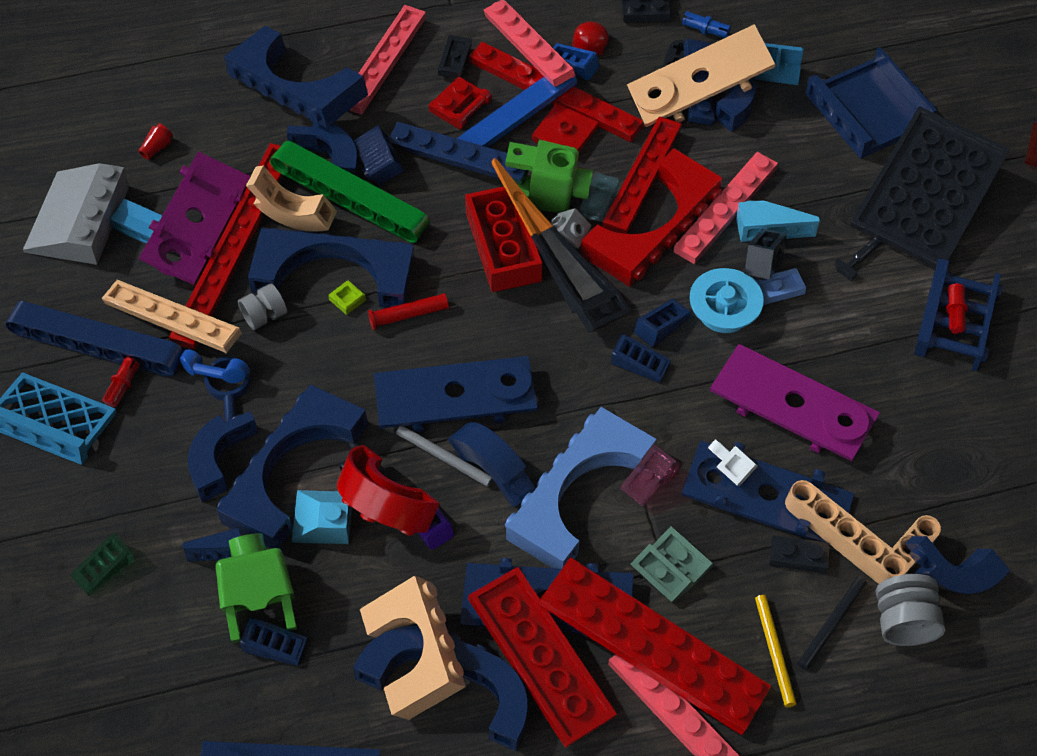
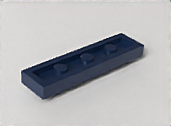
M686 39L684 43V57L709 46V42ZM703 70L698 71L693 76V81L697 83L704 82L709 77V73ZM713 96L688 108V122L712 125L715 120Z

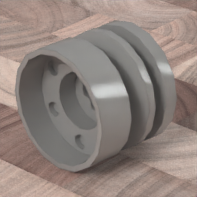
M904 574L884 580L877 586L878 609L882 613L880 617L882 637L886 642L899 646H915L937 640L944 634L946 629L943 612L938 607L941 600L938 594L939 588L936 579L922 574Z

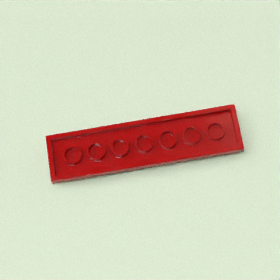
M571 557L539 601L540 606L741 736L771 688V685Z

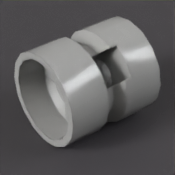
M271 283L258 289L257 295L249 294L238 300L240 311L252 330L266 325L269 318L275 320L287 314L285 303L279 291Z

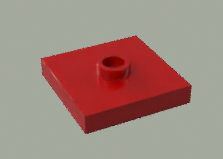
M556 103L532 134V141L538 143L539 140L570 146L576 148L580 153L597 130L598 122Z

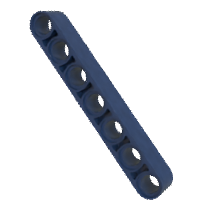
M18 301L5 323L6 328L18 336L119 364L123 363L124 358L130 357L134 359L131 363L132 366L137 361L140 364L139 369L168 377L174 375L180 363V357L184 352L180 345L172 341L25 301Z

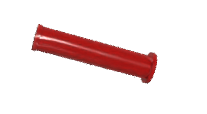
M442 293L441 295L373 312L370 309L368 310V316L372 329L376 330L378 326L449 309L445 293Z

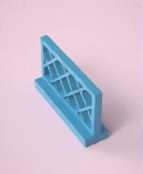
M22 372L0 398V433L83 465L88 458V449L114 418L116 409ZM25 383L34 386L36 389L19 393V389ZM54 394L59 399L43 403L41 396ZM38 397L39 404L23 407V400ZM19 402L20 408L14 410L4 408L7 404ZM77 403L82 408L66 412L65 405ZM61 406L63 413L47 416L45 410ZM42 411L43 418L35 420L26 417V414ZM96 412L105 414L101 419L90 421L88 414ZM85 415V423L70 425L69 419ZM65 420L67 427L56 429L49 424ZM88 429L90 431L85 440L73 435V433Z

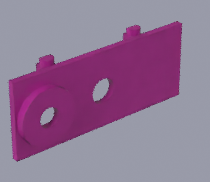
M199 151L190 167L182 166L179 174L183 175L184 178L159 222L152 220L148 228L153 230V233L138 259L156 267L157 270L165 275L177 277L192 285L195 284L208 257L212 256L215 249L214 246L237 202H240L244 194L243 191L251 177ZM189 210H197L203 215L204 220L199 223L191 222L186 217V213ZM176 252L181 259L178 262H172L167 258L166 254Z
M740 344L737 345L710 387L711 392L739 405L736 411L739 415L746 417L751 411L812 441L810 450L819 454L824 447L850 461H853L880 413ZM793 393L799 394L803 397L804 404L798 408L791 407L786 403L785 397ZM840 416H848L852 419L853 424L849 427L839 424L838 418Z

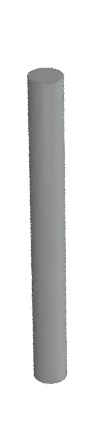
M405 426L398 428L396 432L398 436L486 487H489L493 482L490 475Z

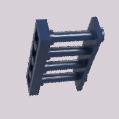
M939 258L933 274L914 355L924 357L927 348L932 349L933 346L974 357L971 370L977 371L980 362L985 363L990 347L985 346L994 303L995 300L999 301L1003 285H999L1001 274L995 273L991 285L957 277L947 271L949 261ZM958 283L964 285L966 290L988 295L986 305L965 300L968 312L984 315L981 326L965 322L966 329L964 332L979 336L977 347L936 336L937 333L932 332L933 327L938 328V326L949 328V317L942 316L941 312H937L938 306L943 307V305L947 306L949 304V296L946 295L947 292L942 291L943 286L947 287L948 285Z

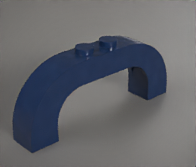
M419 626L395 628L375 638L362 651L353 667L355 679L382 691L391 673L398 666L408 661L420 660L424 640ZM448 633L454 641V652L457 661L463 668V678L487 688L498 701L499 708L489 727V740L517 752L527 725V696L520 677L508 663L491 654L487 648L478 644L473 646L464 642L458 635Z

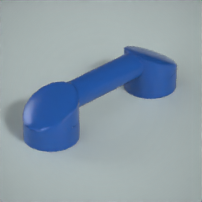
M185 350L180 357L181 365L192 376L199 374L220 378L228 383H239L246 378L250 371L249 366L240 359H232L225 369L202 364V357L193 350Z

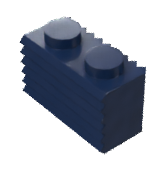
M379 125L353 141L357 147V158L364 164L362 171L369 181L373 180L377 185L382 186L387 180H391L395 175L403 172L401 163L388 135Z

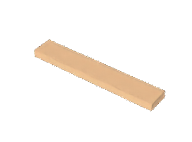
M116 280L102 297L103 302L108 306L225 353L230 350L242 334L239 327L120 280Z

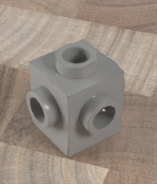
M576 208L558 213L551 221V225L575 250L581 247L582 239L591 227L590 223Z

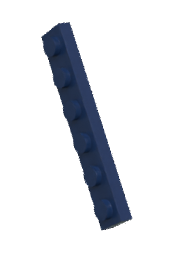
M401 122L396 123L389 137L395 149L500 179L492 165V160L496 158L516 184L523 185L529 172L528 170L506 167V152Z

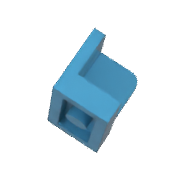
M765 43L776 67L755 76V80L798 85L803 48Z

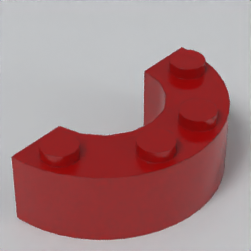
M365 445L352 448L336 484L337 490L342 496V502L361 513L360 516L366 521H377L389 527L399 529L406 535H414L415 532L427 533L440 503L421 488L407 487L382 475L378 470L383 459Z

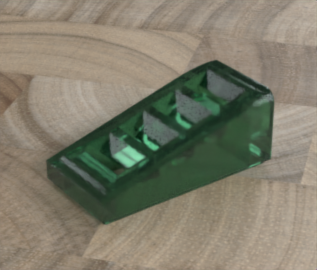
M113 533L70 576L89 596L132 563L134 557L131 550ZM115 550L119 552L117 556L113 554ZM106 557L110 561L108 565L103 561ZM96 565L102 570L99 574L93 569ZM87 572L93 578L90 583L83 576Z

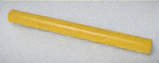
M759 595L755 598L784 705L785 707H793L797 703L766 595Z

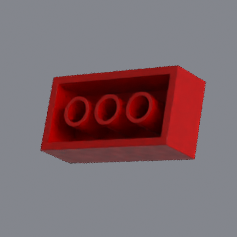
M505 187L465 194L466 216L491 292L542 282V262L537 247Z

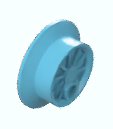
M719 268L710 270L698 277L690 290V305L693 312L704 325L720 333H732L748 326L758 318L763 308L764 300L760 286L749 275L735 269Z

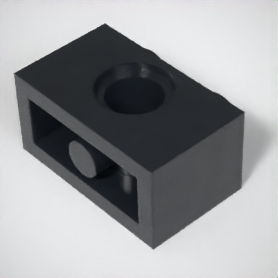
M762 228L748 245L744 274L751 275L757 280L770 279L783 262L787 233Z

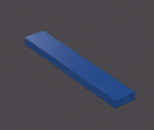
M573 76L554 87L543 77L457 139L489 147L575 86L577 79Z

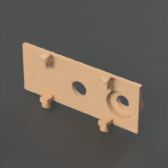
M754 24L627 84L646 127L656 123L659 116L667 118L673 115L675 121L680 123L685 120L682 110L738 84L743 92L752 89L749 79L776 66ZM703 70L709 73V77L704 82L697 83L693 81V76L698 71ZM655 89L662 91L659 97L649 98L651 91Z

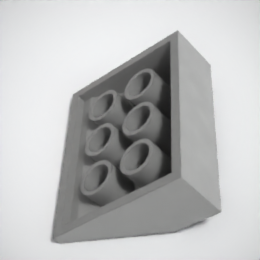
M99 163L58 171L23 248L24 253L97 265L112 230L110 217L118 209L129 189L124 167Z

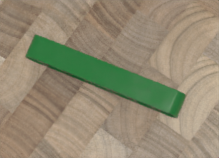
M285 141L270 158V164L279 173L320 195L323 194L327 199L407 242L416 243L430 225V219L424 212L291 141Z

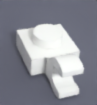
M715 439L708 447L722 460L717 468L737 486H740L758 466L736 446L729 451Z

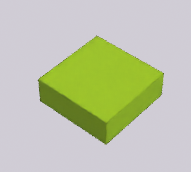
M349 280L329 294V300L346 315L366 301L365 294Z

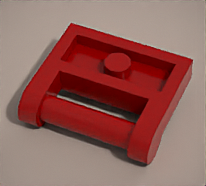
M458 76L429 104V112L454 127L462 129L467 124V120L483 104L487 105L493 97L487 89L481 90ZM473 98L475 99V100H474L470 105H468L461 113H458V112H459L467 103H469Z

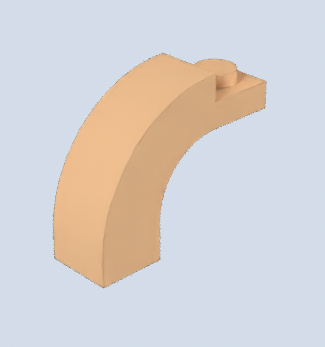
M263 165L255 167L246 185L256 196L254 205L260 211L278 223L290 228L309 232L329 230L337 213V210L323 194L301 196L286 190Z

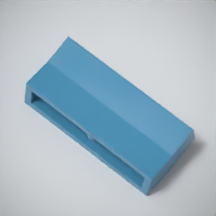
M123 198L118 209L110 217V222L113 229L147 244L153 233V230L148 228L152 220L159 222L162 215Z

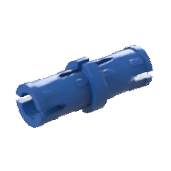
M686 11V18H683L682 25L698 29L702 34L706 35L709 33L723 39L728 37L727 32L730 33L731 25L712 20L710 16L703 17L690 11Z

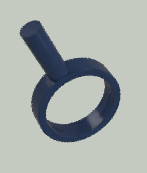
M222 357L213 361L209 366L222 368L227 366L232 359L238 358ZM250 371L240 387L228 392L214 389L209 384L211 377L204 376L208 393L212 397L224 401L225 422L230 421L236 416L235 399L243 396L248 391L251 384Z

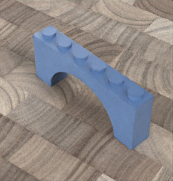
M600 407L595 415L590 414L584 423V429L580 434L575 433L568 445L569 448L565 453L561 452L558 454L550 472L542 474L533 493L529 492L524 497L520 510L517 513L513 512L508 517L505 523L506 540L549 567L562 569L570 557L575 559L579 552V540L566 529L558 510L560 500L566 489L582 474L603 466H623L640 473L654 455L657 439Z

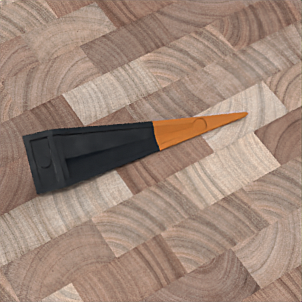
M494 158L492 165L570 310L578 315L588 333L627 316L631 310L618 289L566 241L535 207L501 163Z

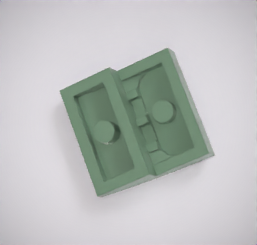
M672 526L653 545L649 544L630 564L671 603H674L714 566L710 560Z

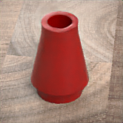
M160 123L152 126L142 146L138 149V153L146 160H150L152 156L171 143L173 134Z

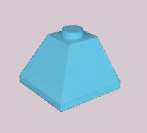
M297 490L292 543L349 544L352 507L342 502V496L338 491Z

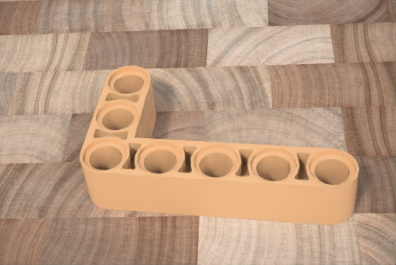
M800 480L795 482L785 499V505L789 512L798 519L801 518L811 522L809 526L811 530L878 584L894 576L907 574L917 563L911 555L903 550V548L909 550L905 543L912 536H926L920 532V530H924L929 535L927 537L933 543L941 532V526L937 519L924 515L918 518L891 548L808 481ZM796 495H801L805 498V501L798 499ZM818 513L825 514L828 519L820 517ZM841 531L847 532L850 537L844 536ZM863 549L871 551L873 556L866 554ZM886 567L893 569L896 574L888 572Z

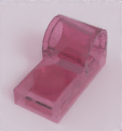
M653 444L620 489L644 506L660 484L666 485L671 481L679 469V464Z

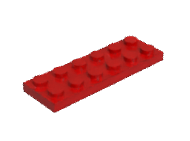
M519 567L469 594V602L565 748L616 717L617 713L554 619L545 608L539 605V597Z

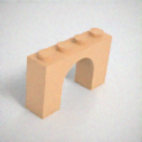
M413 576L360 609L367 635L375 638L392 629L417 624L421 629L424 646L418 664L411 672L384 687L391 714L408 720L466 687L463 679V668L457 661L454 652V641L448 634L445 625V614L440 609L436 598L437 590L432 582L417 576Z

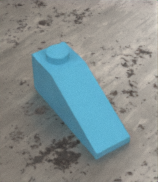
M767 201L739 202L736 215L741 242L752 241L762 228L787 233L786 239L815 237L820 221L818 216Z

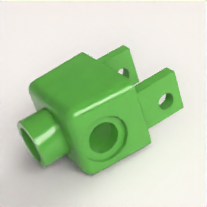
M539 140L537 147L510 142L505 166L532 171L531 177L526 176L523 185L518 184V186L538 210L561 213L569 210L572 197L588 200L593 170L577 167L579 151L576 148Z
M259 533L243 535L229 540L231 557L221 559L216 563V576L220 610L223 614H226L232 643H239L241 641L237 611L247 609L255 611L282 602L287 630H297L291 601L295 599L283 552L278 548L266 550L264 536Z

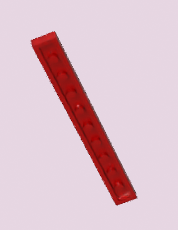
M270 143L258 166L263 165L280 184L284 175L276 171L270 164V158L279 149L280 145ZM248 187L186 304V307L211 317L264 216V213L254 205L256 196ZM173 331L169 336L170 341L185 348L195 350L199 344L198 341Z

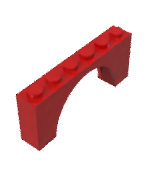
M674 148L659 162L657 179L668 187L676 199L678 210L674 217L664 226L642 234L617 233L597 224L581 242L582 257L628 287L636 280L640 281L651 264L655 265L660 260L662 253L667 248H672L678 236L682 232L686 233L690 229L692 222L697 217H700L707 209V206L722 193V177Z

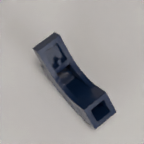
M754 77L749 79L752 89L743 92L738 84L729 88L731 93L717 102L715 119L730 132L743 125L751 114L756 90Z
M314 122L313 127L288 125V141L306 150L319 151L328 155L332 159L331 163L358 177L359 169L356 147L351 137L343 129L334 124L326 128Z
M250 411L236 415L227 422H224L221 415H218L206 423L194 437L188 454V468L194 488L201 502L227 491L224 477L218 468V462L221 455L229 447L258 433L255 419Z
M467 423L448 438V441L462 460L478 464L492 477L511 506H517L529 492L535 491V486L523 470L526 467L514 450L489 428L478 423Z
M912 536L905 543L911 551L910 555L913 560L922 565L915 574L928 575L936 579L939 590L944 592H982L996 585L1010 572L1009 568L993 549L977 548L965 562L954 566L943 557L927 536Z

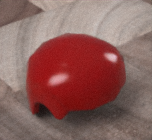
M588 21L581 23L574 31L572 46L596 52L597 56L601 55L605 46L608 45L609 35L607 29L598 22Z

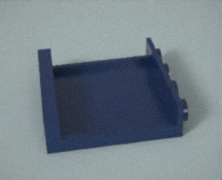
M881 47L877 48L874 59L822 81L817 74L810 77L805 93L860 159L897 143L919 106L935 114L937 112L933 103L926 99L920 89L908 79L905 72L899 69L892 61V58Z

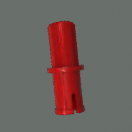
M956 283L948 288L949 304L946 307V311L949 314V329L954 334L965 331V313L968 311V306L965 304V286Z
M124 358L117 374L111 377V384L102 399L105 405L113 408L117 407L125 391L130 389V382L140 367L137 361H135L133 366L131 365L134 360L133 358Z

